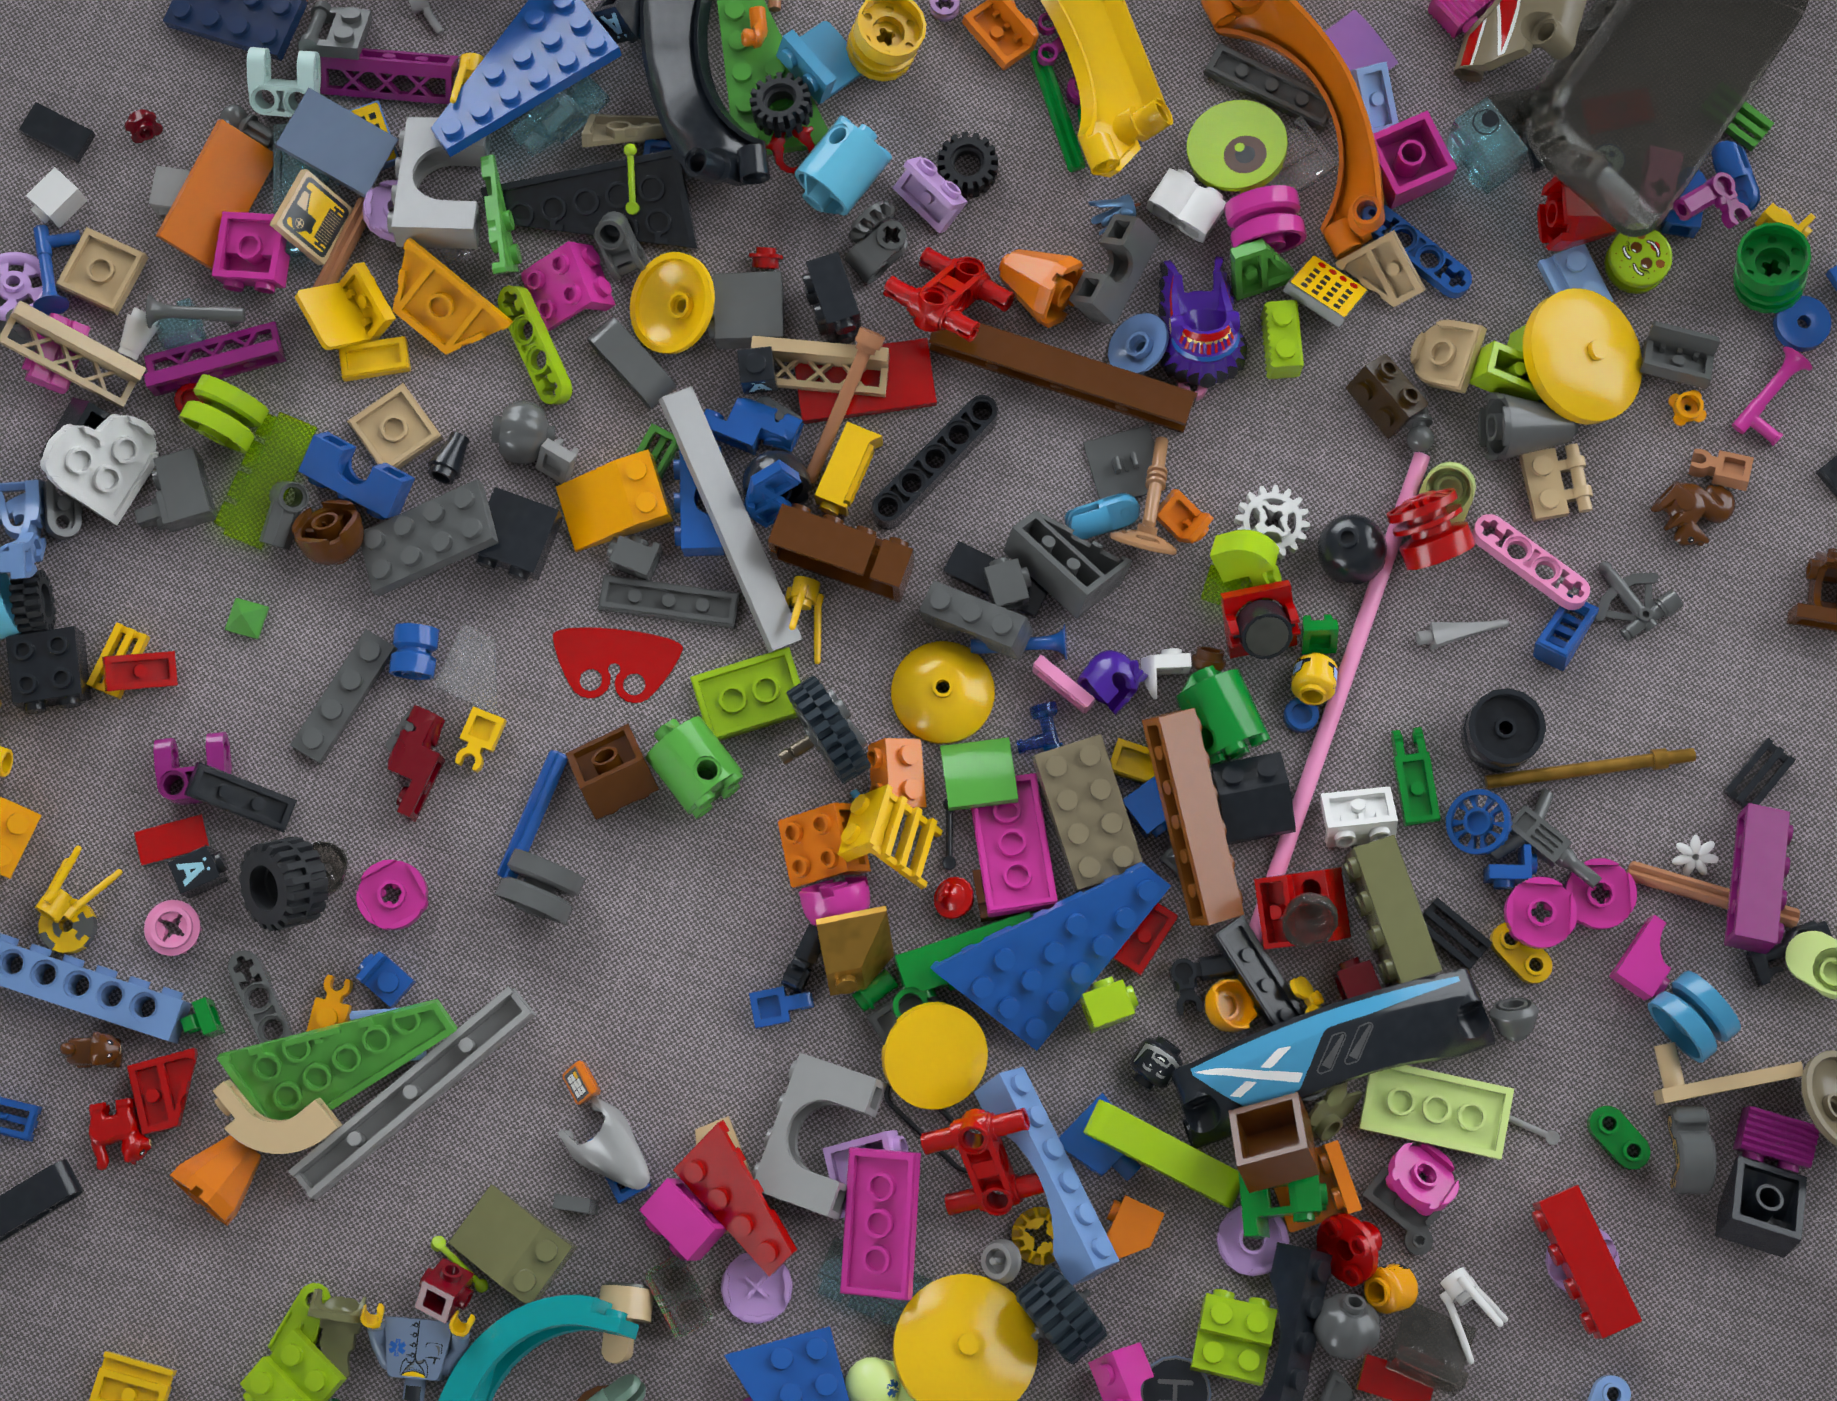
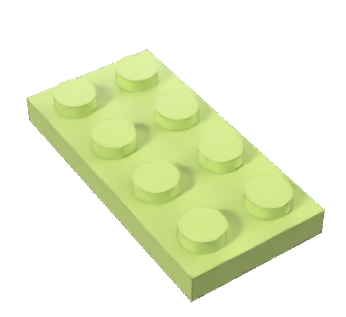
M1408 1065L1379 1071L1368 1075L1358 1129L1501 1160L1514 1088Z

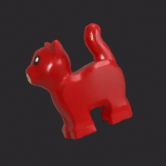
M132 1098L115 1100L116 1114L109 1115L110 1105H106V1102L89 1105L91 1117L89 1137L94 1155L97 1158L96 1168L98 1170H105L109 1164L106 1146L122 1141L121 1152L126 1163L131 1162L133 1165H136L137 1161L142 1160L146 1153L152 1149L151 1139L140 1132L136 1105Z

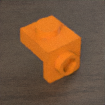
M1179 489L1171 490L1160 503L1157 514V521L1179 542L1194 543L1201 540L1209 530L1208 525L1214 519L1209 513L1201 512Z

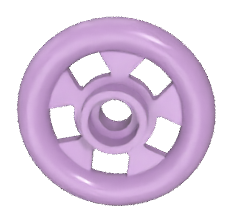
M22 252L0 254V297L6 300L0 306L1 321H6V314L9 310L15 308L19 301L23 302L30 296L35 302L42 296V286L32 288L30 278L40 277L41 279L39 259L37 257ZM9 266H24V271H9ZM12 284H19L18 286H15V287L9 286V285H12Z

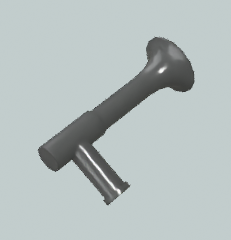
M149 293L147 296L146 322L148 328H151L156 321L168 318L226 322L230 327H237L240 323L245 322V308L168 305L154 299L152 293Z

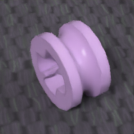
M930 0L931 14L939 21H951L959 13L960 0H951L950 9L947 7L939 9V0Z

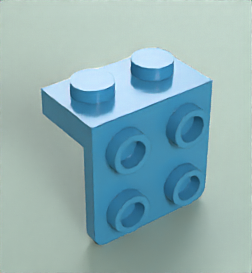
M828 21L819 23L801 37L792 29L783 35L776 57L795 78L798 76L802 78L803 84H807L810 95L819 105L863 75L856 70L849 60L846 50L847 41Z

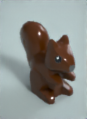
M1675 481L1660 495L1650 507V510L1655 513L1664 510L1669 514L1670 519L1663 529L1667 531L1677 527L1673 536L1675 544L1680 546L1692 544L1703 546L1704 543H1709V539L1697 525L1700 518L1703 517L1712 523L1726 522L1732 516L1736 503L1732 492L1723 486L1710 484L1706 489H1703L1697 484Z

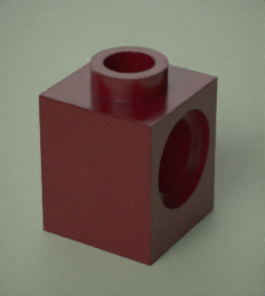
M1359 957L1338 964L1340 971L1332 975L1342 1000L1382 989L1370 959L1364 962H1360Z

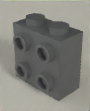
M781 271L713 274L715 292L714 318H711L708 332L709 338H715L717 349L751 348L752 336L785 338L784 290Z

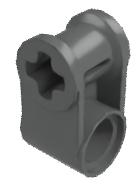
M616 211L603 215L595 229L594 237L605 259L611 277L615 281H619L622 279V275L637 269L643 271L648 264L647 258L632 231L628 219L625 215ZM614 225L619 230L620 235L616 237L610 236L606 233L604 226Z
M895 220L885 221L869 236L858 242L847 253L845 261L867 284L873 283L906 252L908 243L905 227ZM890 236L894 239L898 236V243L895 244L893 241L887 243L886 237Z

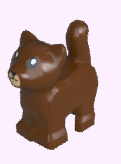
M96 1031L93 1033L92 1038H70L68 1042L60 1046V1052L66 1056L67 1062L78 1068H92V1066L106 1065L108 1068H120L122 1065L121 1039L114 1038L109 1034H101Z

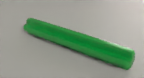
M1038 48L1030 52V59L1068 171L1071 173L1077 172L1085 168V161L1053 67L1048 65L1042 66L1038 62ZM1043 51V57L1050 59L1048 52Z

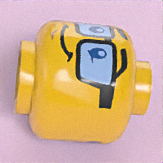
M1321 653L1306 654L1298 658L1293 665L1291 680L1293 694L1307 705H1320L1330 700L1336 692L1338 677L1336 663Z

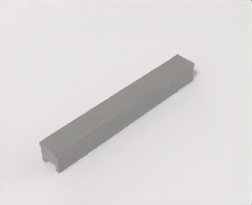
M508 986L460 1026L456 1032L448 1036L288 1170L289 1173L297 1179L309 1198L317 1201L529 1023L537 1014L515 988L512 989Z

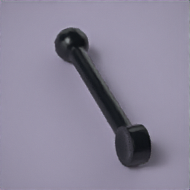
M946 798L943 801V807L946 809V857L942 861V866L946 870H952L956 866V860L953 857V811H949Z

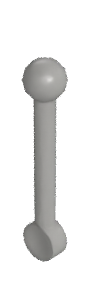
M1512 1115L1509 1116L1508 1122L1544 1137L1550 1145H1556L1560 1140V1136L1555 1130L1546 1131Z

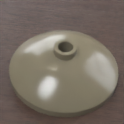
M1829 1050L1819 1053L1807 1062L1802 1074L1801 1088L1804 1106L1812 1123L1830 1143L1837 1147V1051Z

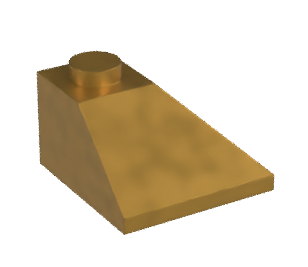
M886 906L816 919L830 996L850 994L860 989H866L894 956Z

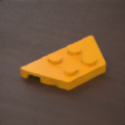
M411 237L405 241L402 268L399 270L397 281L398 292L394 298L392 312L445 355L465 345L479 341L497 331L504 330L514 322Z

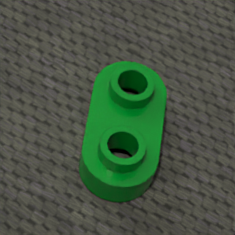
M1602 1106L1590 1113L1587 1120L1589 1133L1618 1166L1627 1170H1633L1643 1167L1648 1162L1651 1151L1647 1140L1620 1110L1612 1106ZM1605 1117L1611 1118L1614 1123L1610 1131L1606 1130L1602 1125ZM1630 1144L1635 1145L1638 1149V1155L1635 1158L1630 1157L1627 1153V1148Z

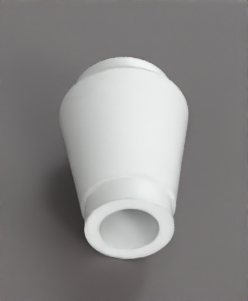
M134 307L131 315L127 313L118 352L137 360L159 329L156 327L158 321L153 323L151 328H148L146 312Z

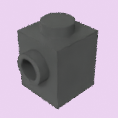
M1002 557L989 563L990 566L984 568V577L992 603L1008 610L1028 606L1030 597L1027 588L1032 587L1027 567L1021 568L1018 558L1009 560V557Z

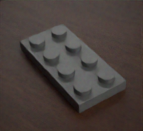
M476 479L364 530L361 548L372 592L377 596H382L499 543L484 484Z

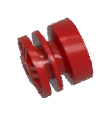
M1455 488L1438 491L1432 490L1418 494L1405 500L1401 505L1387 513L1386 516L1390 524L1401 523L1393 529L1394 536L1411 535L1412 537L1399 548L1407 570H1418L1442 563L1463 554L1476 545L1468 522L1451 523L1450 521L1463 511L1461 504L1448 505L1458 499Z

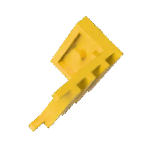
M888 784L858 795L851 804V814L847 826L841 835L842 842L838 855L849 862L872 853L921 890L926 888L928 882L921 876L933 836L936 838L940 837L943 832L937 826L938 821L934 818L927 819L924 817L921 808H912L907 804L908 799L903 795L897 797L892 793L893 787ZM903 814H905L907 817L895 857H893L891 853ZM918 825H920L922 828L910 868L906 866Z

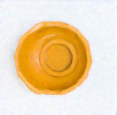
M1237 979L1218 981L1210 988L1205 997V1013L1211 1024L1220 1031L1235 1033L1250 1028L1249 1024L1257 1016L1253 1000L1242 983Z

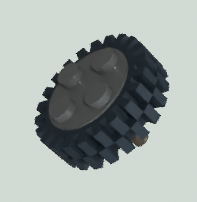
M812 675L786 692L799 720L804 726L803 730L806 736L790 745L789 748H785L777 753L784 765L814 747L818 753L820 752L843 784L871 768V764L863 750V747L867 746L868 743L858 727L853 725L849 719L851 717L850 712L832 689L826 691L819 680Z

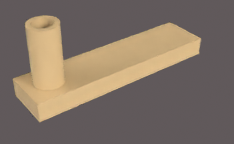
M1673 1042L1654 1046L1664 1088L1653 1091L1656 1105L1797 1078L1802 1076L1804 1070L1800 1061L1685 1084L1676 1044Z

